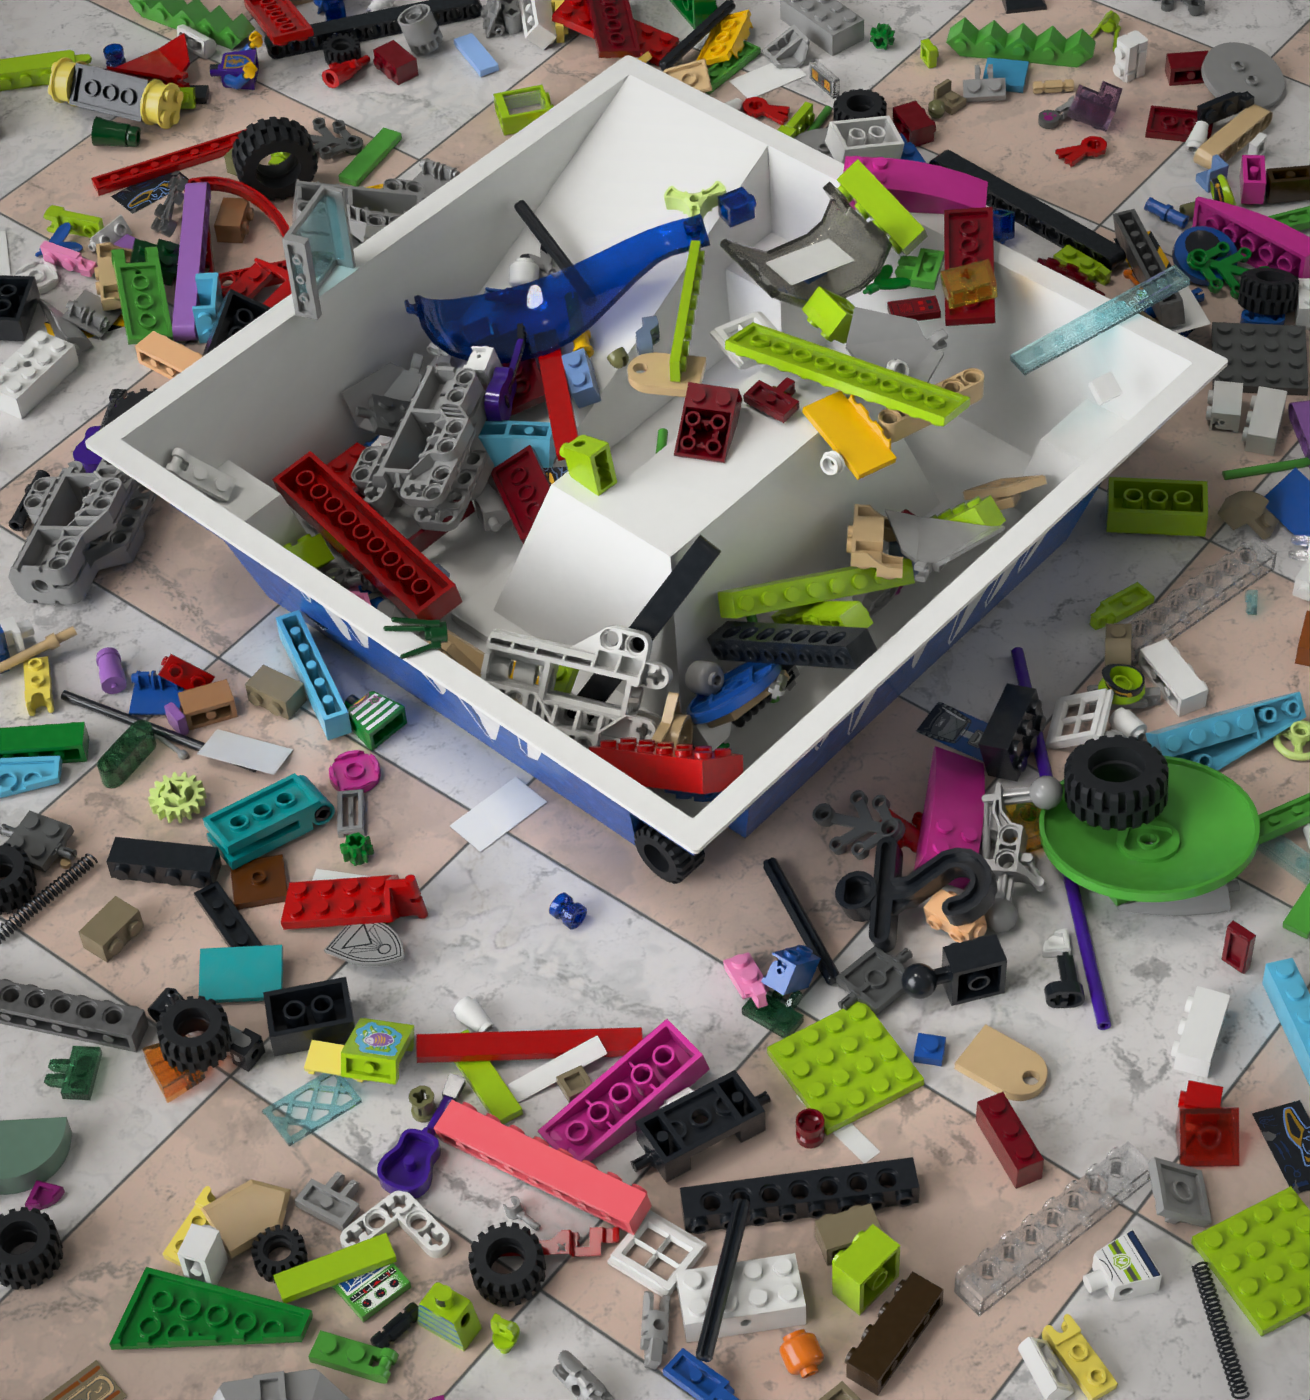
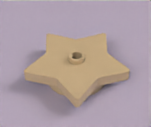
M668 692L661 723L651 740H655V744L657 742H674V747L677 744H692L693 723L690 715L682 714L679 693Z

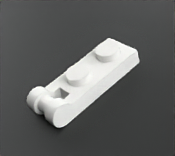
M174 448L171 454L173 457L172 461L167 464L165 469L190 486L220 501L227 502L237 479L196 459L180 448ZM181 463L187 465L185 471L181 470Z

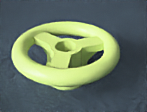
M1300 720L1294 722L1289 727L1290 729L1287 728L1273 737V744L1276 750L1286 758L1296 761L1310 760V752L1303 753V746L1310 741L1309 721ZM1281 735L1291 740V743L1294 745V752L1283 746L1280 739Z

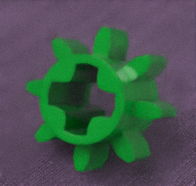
M878 23L877 27H872L870 31V42H873L876 48H884L886 50L888 44L893 45L895 38L893 36L895 30H892L889 24Z
M359 832L347 835L345 843L340 844L344 862L350 861L354 866L362 865L365 862L368 863V855L374 854L370 836L364 837Z

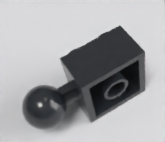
M996 934L980 936L961 943L955 942L943 947L942 967L932 969L924 963H915L907 967L902 975V987L910 997L924 999L935 991L937 985L943 984L951 1006L1005 993L1007 958Z

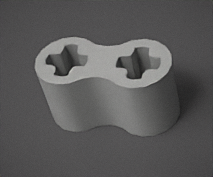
M500 0L505 31L509 34L521 32L523 25L519 0Z

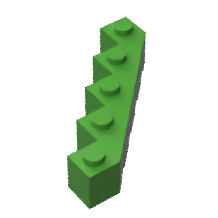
M129 0L134 10L143 18L176 30L179 25H187L215 40L216 44L231 50L255 30L243 13L232 20L220 5L212 12H209L200 0H192L189 4L184 0Z
M964 17L950 27L946 43L960 56L1009 59L1077 68L1093 57L1096 41L1083 29H1080L1066 39L1054 26H1051L1037 36L1024 23L1007 33L995 20L981 30H978Z

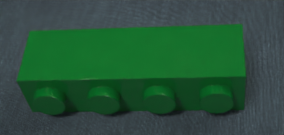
M85 722L0 728V758L60 756L62 763L87 762L89 735Z

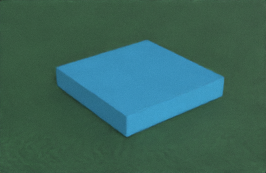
M987 57L983 79H988L987 67L988 64H993V78H1005L1006 91L1023 93L1029 61Z

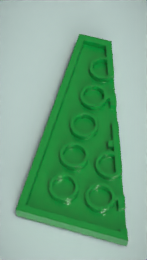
M146 1267L109 1345L111 1350L302 1342L313 1318L312 1310Z

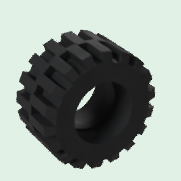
M869 89L845 91L836 98L833 106V121L886 116L887 103L884 101V97Z
M1254 268L1246 270L1241 275L1238 304L1248 311L1263 315H1281L1292 312L1296 308L1299 280L1293 274L1281 269Z
M646 823L634 834V843L642 860L657 876L669 883H680L704 862V849L693 856Z
M4 843L0 845V878H6L0 880V915L3 912H7V914L13 913L12 910L16 908L18 910L21 909L23 903H29V900H31L30 895L35 894V886H37V880L27 853L24 850L21 851L17 845L11 847L10 843Z
M187 996V1000L182 1001L180 998L175 1001V1005L169 1004L166 1007V1012L160 1014V1021L157 1022L156 1026L161 1052L164 1060L168 1061L169 1066L172 1068L177 1066L180 1072L189 1070V1073H196V1070L208 1071V1067L212 1066L214 1068L218 1066L219 1060L224 1061L227 1057L226 1052H230L232 1038L228 1017L220 1004L216 1005V1001L211 998L206 1000L205 996H199L198 999H194L193 996ZM195 1031H203V1032H204L203 1034H201V1035H199V1036H197V1037H192V1038L184 1037L185 1035H187V1034H189V1033H191V1032H195Z
M21 1207L20 1211H16L14 1208L8 1210L9 1214L5 1216L3 1213L0 1214V1282L5 1287L11 1285L12 1289L19 1290L20 1286H24L26 1290L31 1289L33 1284L37 1283V1286L43 1284V1279H50L54 1275L52 1271L59 1269L61 1265L59 1260L63 1259V1245L53 1220H50L48 1214L45 1212L41 1214L37 1208H33L31 1211H29L28 1207ZM35 1242V1245L25 1253L10 1254L20 1244Z
M502 1222L498 1228H495L494 1225L487 1227L488 1233L481 1232L477 1235L479 1242L473 1241L471 1245L472 1252H469L468 1255L469 1268L476 1290H479L480 1295L484 1299L489 1296L490 1303L495 1305L498 1301H501L502 1306L509 1307V1302L514 1301L516 1306L522 1304L521 1299L526 1298L527 1301L533 1298L532 1291L538 1293L541 1289L540 1282H544L546 1277V1263L538 1237L535 1233L531 1235L530 1229L526 1226L520 1229L519 1223L512 1222L511 1226H507L506 1222ZM517 1253L521 1255L519 1257L524 1262L515 1272L499 1274L491 1269L493 1263L502 1254Z

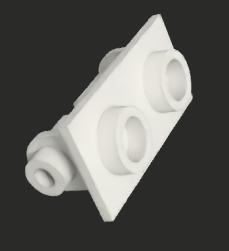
M119 215L90 238L88 248L92 252L96 251V244L107 242L114 244L124 235L132 234L123 216Z

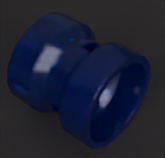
M110 44L103 49L104 57L107 59L106 66L117 67L126 63V59L123 57L124 48L122 45Z
M563 892L552 901L549 907V914L555 919H561L566 927L573 930L584 921L587 908L579 902H573V898L566 892Z

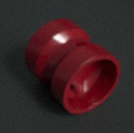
M808 1108L802 1110L796 1116V1140L802 1147L812 1149L823 1143L825 1119L820 1111Z

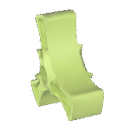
M716 181L710 188L702 189L698 193L682 192L674 186H670L664 194L667 210H679L690 217L687 222L690 237L705 236L706 231L703 221L705 215L712 211V208L728 203L726 188L720 181Z

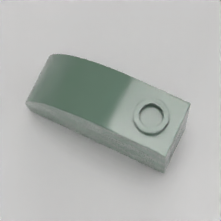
M67 1117L0 1120V1195L17 1194L31 1190L37 1180L45 1182L59 1170L69 1153L72 1139V1130Z

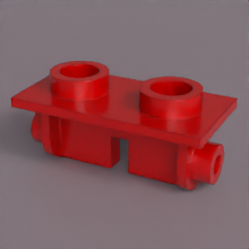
M173 654L163 658L161 662L163 667L158 674L186 690L210 684L215 678L214 675Z

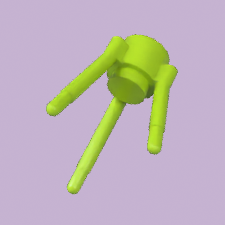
M1112 10L1107 12L1097 28L1089 36L1094 38L1100 30L1106 33L1114 31V51L1117 47V38L1121 30V26L1118 25L1120 22L1119 15Z

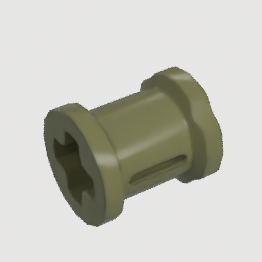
M420 1085L409 1093V1102L412 1104L411 1114L416 1121L421 1123L429 1122L437 1109L434 1103V1093L430 1087Z

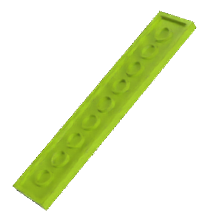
M754 322L725 341V350L733 352L737 356L747 357L756 360L757 363L776 367L780 371L796 374L802 379L816 381L822 386L833 387L845 394L864 398L867 402L884 405L890 410L901 411L910 417L929 421L935 426L944 427L970 406V397Z

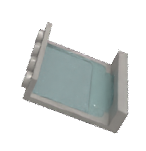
M326 185L320 186L282 238L295 314L313 320H318L322 315L318 290L334 267L340 265L354 269L356 266L344 189Z

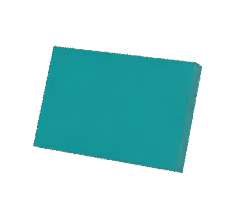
M282 945L200 949L199 996H205L206 1000L211 998L216 1003L264 1001L263 992L283 989Z

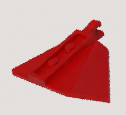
M184 33L162 47L117 67L106 66L109 70L151 80L158 79L165 85L174 83L178 87H190L188 82H184V79L188 78L186 70L190 66Z

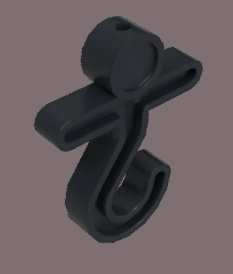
M889 836L883 837L877 843L874 877L865 871L850 872L840 879L835 889V898L848 918L858 922L870 920L869 939L875 947L885 953L892 951L896 945L898 915L905 909L917 907L954 879L964 877L970 879V883L963 893L947 898L942 904V911L953 926L973 923L985 915L994 903L998 890L996 876L984 857L972 849L953 848L942 851L908 876L902 877L903 851L897 841Z

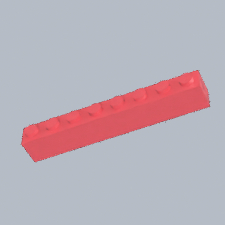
M451 1100L434 1126L440 1141L632 1235H635L652 1207L647 1191L637 1184L630 1186L622 1182V1179L612 1172L605 1174L587 1160L580 1162L574 1159L573 1155L565 1149H553L542 1138L537 1136L531 1138L515 1125L508 1127L492 1114L487 1113L483 1115L477 1112V1109L467 1102L460 1104Z

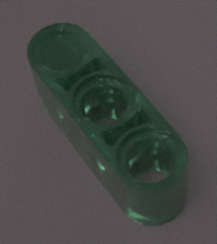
M138 720L131 724L98 760L97 768L102 784L106 788H117L122 785L155 749L156 739L150 722Z

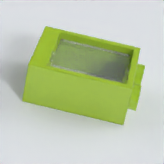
M543 85L493 94L495 112L504 136L518 133L554 107L553 104L551 105L549 92L545 93Z

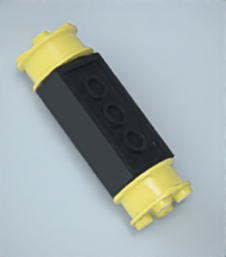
M67 57L59 59L52 65L48 94L51 95L55 102L64 103L67 101L69 105L74 107H82L144 122L147 125L158 124L163 129H169L179 122V113L184 95L178 85L174 83L165 85L158 79L151 80L89 65L83 61L74 63Z

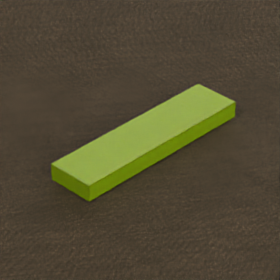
M466 1029V1030L462 1031L461 1033H470V1032H469L468 1029ZM490 1061L454 1062L487 1112L497 1117L502 1124H506L523 1115L521 1106Z
M383 1233L273 1276L283 1303L287 1304L395 1263L397 1259L387 1233Z

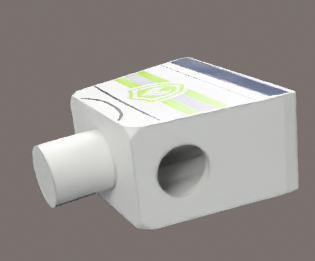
M1130 1230L1096 1251L1092 1264L1094 1272L1083 1276L1084 1285L1089 1293L1104 1288L1109 1298L1116 1302L1159 1291L1162 1275L1134 1230Z

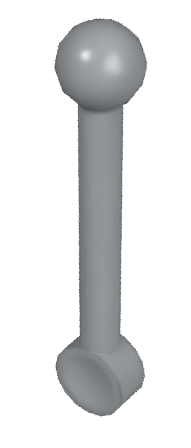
M150 732L151 738L159 739L175 751L180 759L184 760L188 757L186 750H180L167 739Z

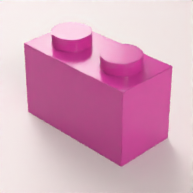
M1242 155L1239 175L1241 204H1263L1266 188L1265 155Z

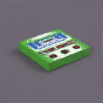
M392 1263L332 1287L364 1323L410 1289L411 1283Z

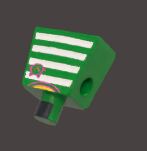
M370 691L361 699L352 694L344 702L349 713L352 731L371 751L407 724L405 706L375 691Z

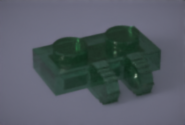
M774 990L771 996L766 994L768 1006L757 1008L752 998H750L742 1007V1015L778 1036L786 1038L794 1034L804 1022V1015L795 1011V1008L802 1000L803 994L800 991L793 992L786 1004H783L780 1001L785 995Z
M73 1046L70 1059H50L48 1068L55 1074H46L44 1083L53 1088H62L60 1092L62 1099L91 1100L102 1057L101 1048Z

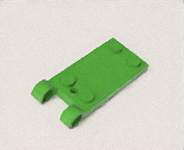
M145 247L146 262L126 263L124 249H112V265L115 270L128 345L138 344L152 331L173 340L171 319L157 247Z

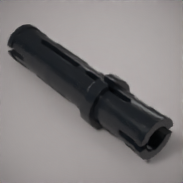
M38 470L31 484L26 486L25 495L9 521L11 529L15 531L23 530L29 518L23 504L36 480L42 477H50L48 472Z

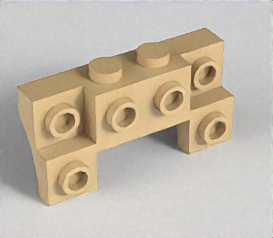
M110 242L96 244L98 267L94 268L97 281L95 284L97 294L101 297L103 311L121 308L115 270L112 265L111 250L124 249L126 263H130L132 249L122 248Z
M854 504L853 526L848 525L846 553H851V566L860 569L877 568L876 577H883L884 579L902 578L903 557L883 553V540L886 542L897 541L888 518L875 511L870 505Z

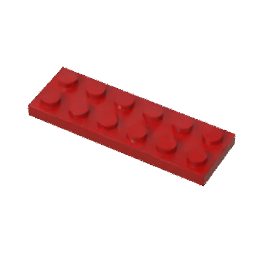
M244 0L246 9L274 45L284 46L290 41H304L308 37L314 36L313 28L290 0Z
M565 0L552 14L553 22L563 24L567 28L595 39L586 0ZM633 18L640 46V57L649 51L652 59L648 62L659 66V62L679 44V38Z

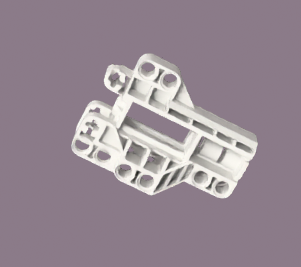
M612 625L576 645L570 646L501 629L491 632L486 644L487 649L480 673L481 679L587 749L591 746L600 745L602 740H616V743H620V738L625 737L637 738V742L639 740L651 739L657 730V726L661 723L662 718L659 715L639 710L643 698V687L662 689L673 678L671 668L664 663L649 660L652 650V638L648 633ZM609 631H613L618 635L619 642L617 645H612L608 642L607 634ZM635 637H639L644 641L645 648L643 651H638L633 647V639ZM514 660H517L514 667L513 679H511L510 676L513 669ZM559 665L626 680L622 706L555 691L554 686ZM539 666H543L539 676V683L537 685L535 683L539 673ZM660 669L662 670V675L665 676V679L657 682L656 676H648V673L654 674ZM517 693L522 697V703L518 701ZM568 710L577 711L575 719L569 718L567 715ZM590 715L599 717L598 724L589 722Z

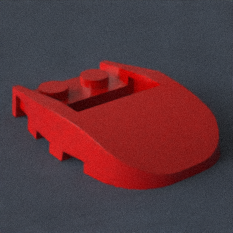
M258 258L254 259L255 263L227 291L223 290L221 292L223 299L230 289L253 299L274 277L283 279L284 282L262 304L272 308L292 294L288 272L282 267Z

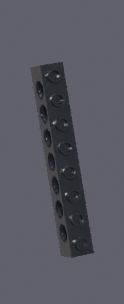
M726 621L707 638L713 655L718 660L856 670L878 650L868 629L859 627Z
M909 1157L681 1187L680 1199L685 1231L702 1234L710 1230H727L734 1200L737 1198L746 1199L750 1202L746 1226H762L770 1222H792L795 1219L808 1217L821 1218L826 1214H837L847 1211L853 1206H864L870 1203L874 1211L891 1206L907 1207L914 1203H919L920 1187L914 1159ZM884 1185H890V1186H892V1187L886 1188V1187H883V1186H884ZM854 1189H862L863 1191L858 1192L854 1191ZM802 1196V1197H805V1198H804V1199H796L795 1197ZM768 1200H773V1201H776V1202H774V1203H767L766 1201H768ZM709 1208H716L717 1210H715V1211H709V1210H707V1209H709Z

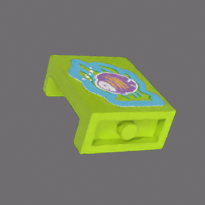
M360 1018L341 1051V1077L396 1085L399 1080V1063L406 1051L411 1052L414 1049V1025Z

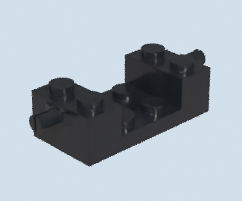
M733 1070L635 1121L637 1141L645 1154L630 1161L632 1168L635 1172H638L652 1165L658 1170L665 1182H669L691 1170V1156L733 1134L742 1143L765 1131V1110L762 1106L771 1102L770 1096L766 1091L754 1096L736 1070ZM698 1115L706 1116L708 1118V1120L702 1124H698L693 1121L694 1117Z

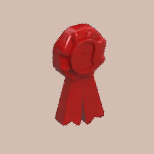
M760 97L748 98L742 105L743 111L748 116L754 118L766 116L780 125H784V122L788 121V114L790 112V107L769 105L765 99Z
M1089 136L1082 140L1081 145L1056 149L1055 154L1058 155V159L1064 158V163L1073 167L1085 156L1097 158L1105 154L1107 142L1102 137Z

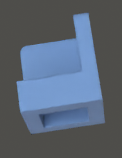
M1218 154L1213 155L1211 169L1196 174V182L1207 193L1211 192L1210 179L1216 178L1219 174L1224 175L1227 179L1229 165Z

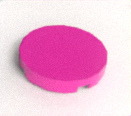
M361 750L347 751L338 755L334 759L335 762L329 767L330 783L337 791L363 789L364 793H366L378 784L381 777L380 764L376 757L372 754H365Z

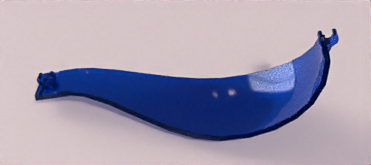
M697 214L643 231L572 266L529 283L500 291L457 299H427L417 295L414 296L415 304H410L408 299L404 301L407 313L415 314L419 317L422 329L435 346L450 356L465 361L469 360L473 352L472 346H488L494 348L500 363H510L518 340L517 323H523L527 332V342L521 361L549 354L574 341L591 328L655 265L671 256L689 252L691 240L701 241V248L710 246L702 216Z

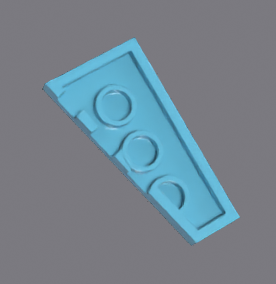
M61 757L0 758V798L60 783Z

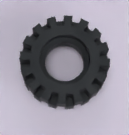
M339 33V36L332 35V39L328 37L327 41L323 43L324 57L327 65L333 62L342 63L361 58L360 43L354 35L349 37L347 33H345V36Z
M275 1225L274 1231H271L270 1227L265 1229L266 1235L260 1232L257 1235L258 1241L254 1240L252 1243L253 1249H251L255 1268L259 1276L262 1277L264 1275V1279L268 1282L273 1277L275 1283L273 1275L308 1261V1254L302 1235H299L298 1230L295 1228L291 1231L288 1225H285L283 1230H281L280 1225ZM286 1247L291 1250L290 1255L283 1260L272 1261L268 1258L269 1253L276 1248Z

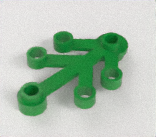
M1223 241L1207 251L1195 249L1188 254L1186 258L1188 266L1203 274L1209 282L1208 289L1210 292L1219 293L1224 285L1223 281L1216 278L1211 269L1218 271L1231 288V297L1238 299L1239 293L1235 290H1239L1240 284L1233 275L1241 276L1243 272L1250 269L1234 264L1249 261L1252 255L1249 248L1242 247L1238 252L1220 261L1213 260L1212 258L1216 256L1225 257L1228 254L1230 246ZM1261 266V267H1259V268H1270V267H1268V266Z

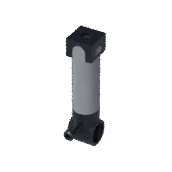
M165 988L147 1008L148 1013L152 1019L159 1022L160 1014L166 1012V1007L169 1004L175 1005L176 1000L181 998L183 1001L185 999L175 988ZM229 1024L232 1042H230V1052H226V1055L232 1058L233 1064L249 1072L265 1053L262 1036L247 1028L241 1031ZM195 1031L189 1033L188 1035L192 1037H197L203 1034L204 1032Z

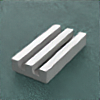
M363 789L337 791V832L339 838H343L344 834L350 835L357 832L365 836ZM354 796H358V825L354 826ZM343 797H348V826L344 827Z

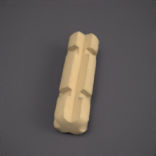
M1065 79L1064 82L1062 80H1046L1044 83L1042 81H1034L1032 86L1033 93L1042 94V91H1045V93H1059L1062 90L1072 92L1074 91L1073 79Z

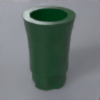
M98 116L95 117L91 132L93 146H139L141 139L140 127L110 121Z

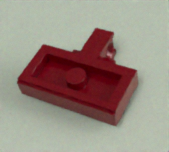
M788 377L777 387H772L758 380L743 395L745 403L782 423H785L800 408L799 401L792 397L796 392L795 381Z

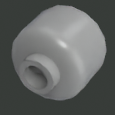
M697 660L686 671V685L695 694L709 696L712 693L717 694L724 683L723 670L720 665L714 662Z

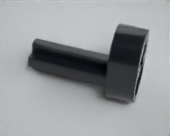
M1063 952V955H1057L1061 981H1053L1044 988L1046 1004L1052 1008H1074L1080 1006L1085 1001L1083 985L1077 981L1073 955H1069V952Z

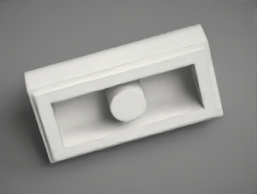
M187 25L177 26V37L183 33L185 34L188 51L203 59L213 56L216 51L215 40Z
M1028 1337L1019 1345L1018 1350L1045 1400H1064L1074 1392L1072 1385L1046 1340Z

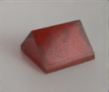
M1239 1107L1179 1108L1175 1128L1179 1164L1188 1167L1239 1166Z

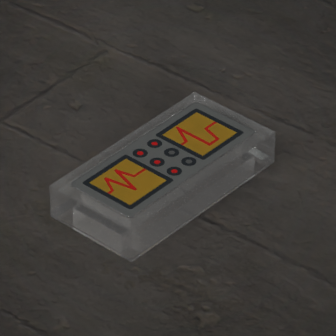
M813 59L809 61V78L833 99L837 98L840 95V79L818 60Z

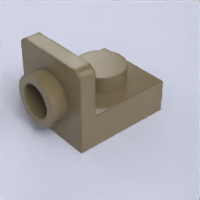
M946 79L934 87V100L943 101L945 103V112L953 115L966 107L967 99L952 91V81Z

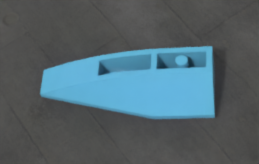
M485 421L478 438L490 456L494 467L528 445L535 449L543 468L553 467L556 451L550 422Z
M1294 692L1198 717L1145 734L1147 742L1152 747L1155 746L1163 756L1194 761L1218 771L1291 727L1294 722L1304 719L1306 713L1301 693Z

